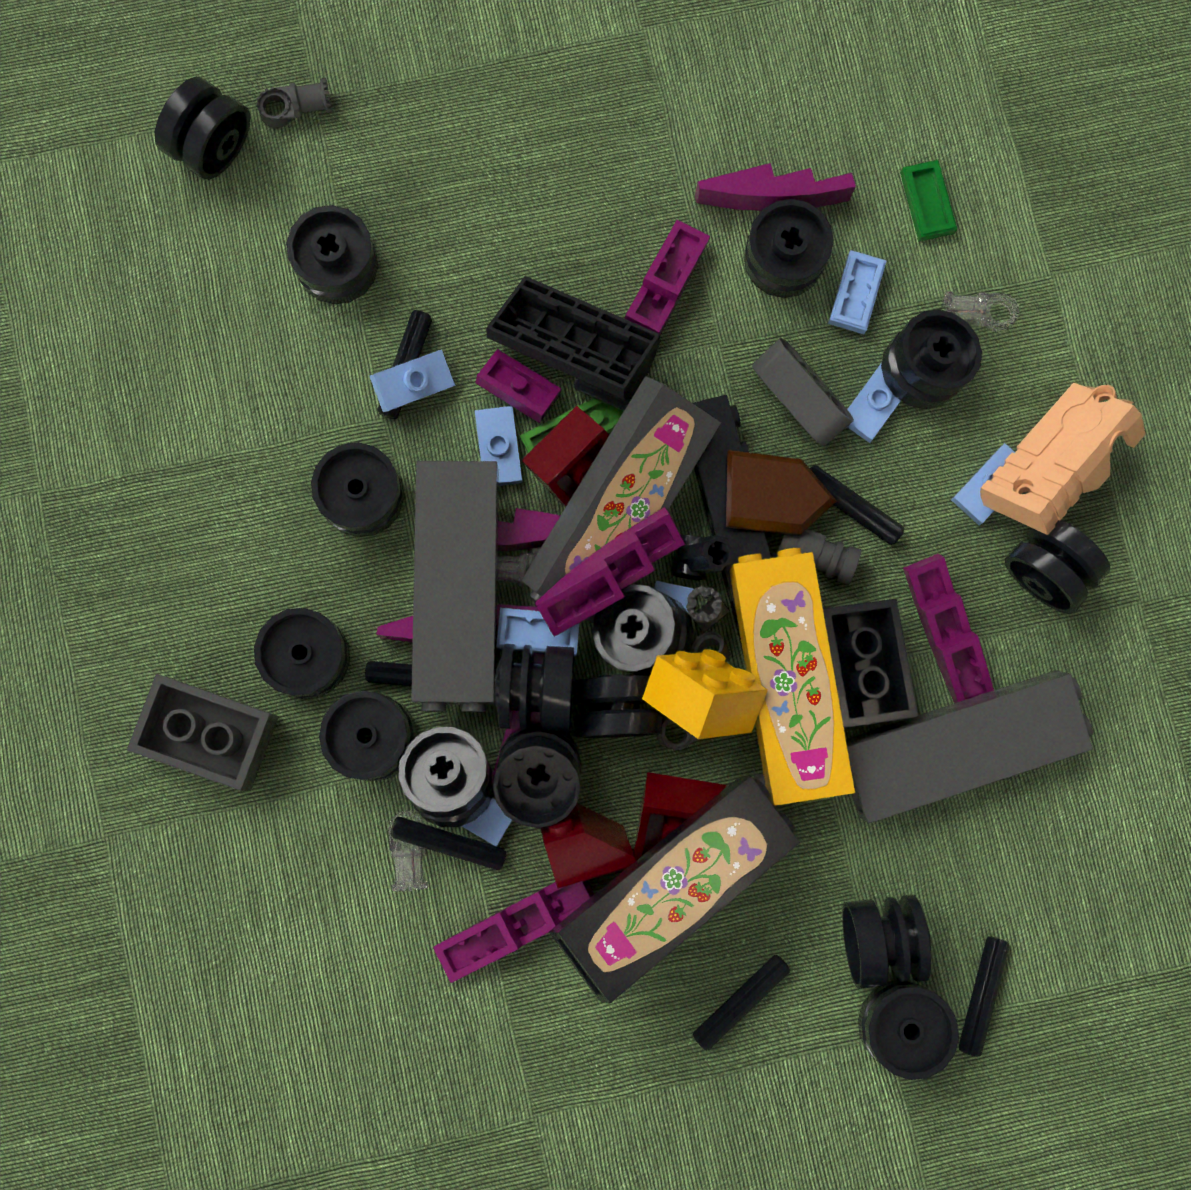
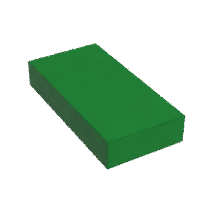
M939 160L903 167L900 175L918 242L955 234L957 226Z

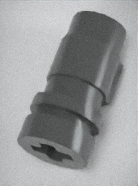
M808 529L799 536L784 534L778 551L801 548L802 554L813 552L816 570L825 573V578L831 579L834 576L837 577L836 582L849 586L857 568L862 549L851 545L845 548L843 547L844 543L840 541L834 544L825 540L827 536Z

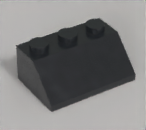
M897 599L823 608L843 727L866 726L918 717Z

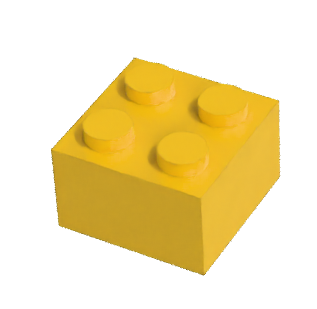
M705 649L701 653L677 651L676 654L657 655L642 699L695 738L706 739L752 733L768 689L754 681L755 676L750 672L735 668L725 662L726 657L717 651Z

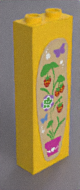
M801 548L781 550L777 552L778 557L763 560L761 554L741 556L738 558V563L733 564L729 570L746 671L755 676L754 681L768 689L755 726L765 786L770 793L769 801L773 806L855 793L813 552L802 554Z

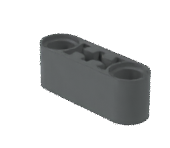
M779 338L752 363L756 374L809 435L821 446L825 447L854 421L847 408L798 352L783 338Z

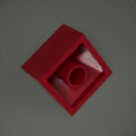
M576 406L521 461L537 480L566 508L609 437V434L602 426Z
M647 772L633 853L635 860H638L726 788V785Z
M578 803L566 818L554 825L540 827L558 889L627 868L636 861L624 826Z

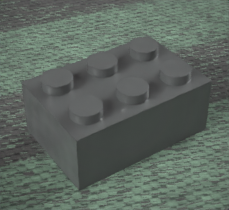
M156 674L127 751L240 791H251L279 716Z

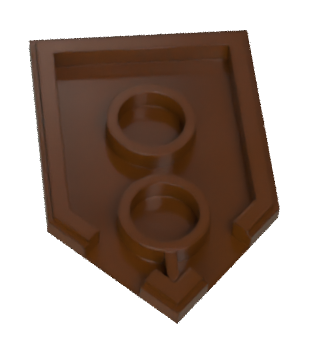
M733 450L727 452V528L799 536L837 502L802 459Z

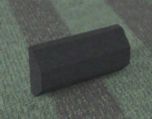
M527 276L523 277L486 328L488 339L623 399L634 396L643 379L648 375L660 345L659 333Z

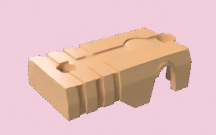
M1073 383L1017 446V451L1015 453L1012 452L1005 459V465L998 467L993 473L991 481L987 480L980 488L983 505L1049 535L1055 528L1057 521H1061L1067 514L1070 506L1073 507L1079 500L1082 492L1086 493L1097 490L1110 476V453L1116 438L1122 436L1126 444L1134 448L1146 435L1142 414L1132 405L1134 402L1126 399H1117L1116 391L1110 385H1101L1095 388Z

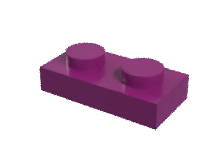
M499 349L494 352L477 374L475 382L538 423L542 421L562 390Z

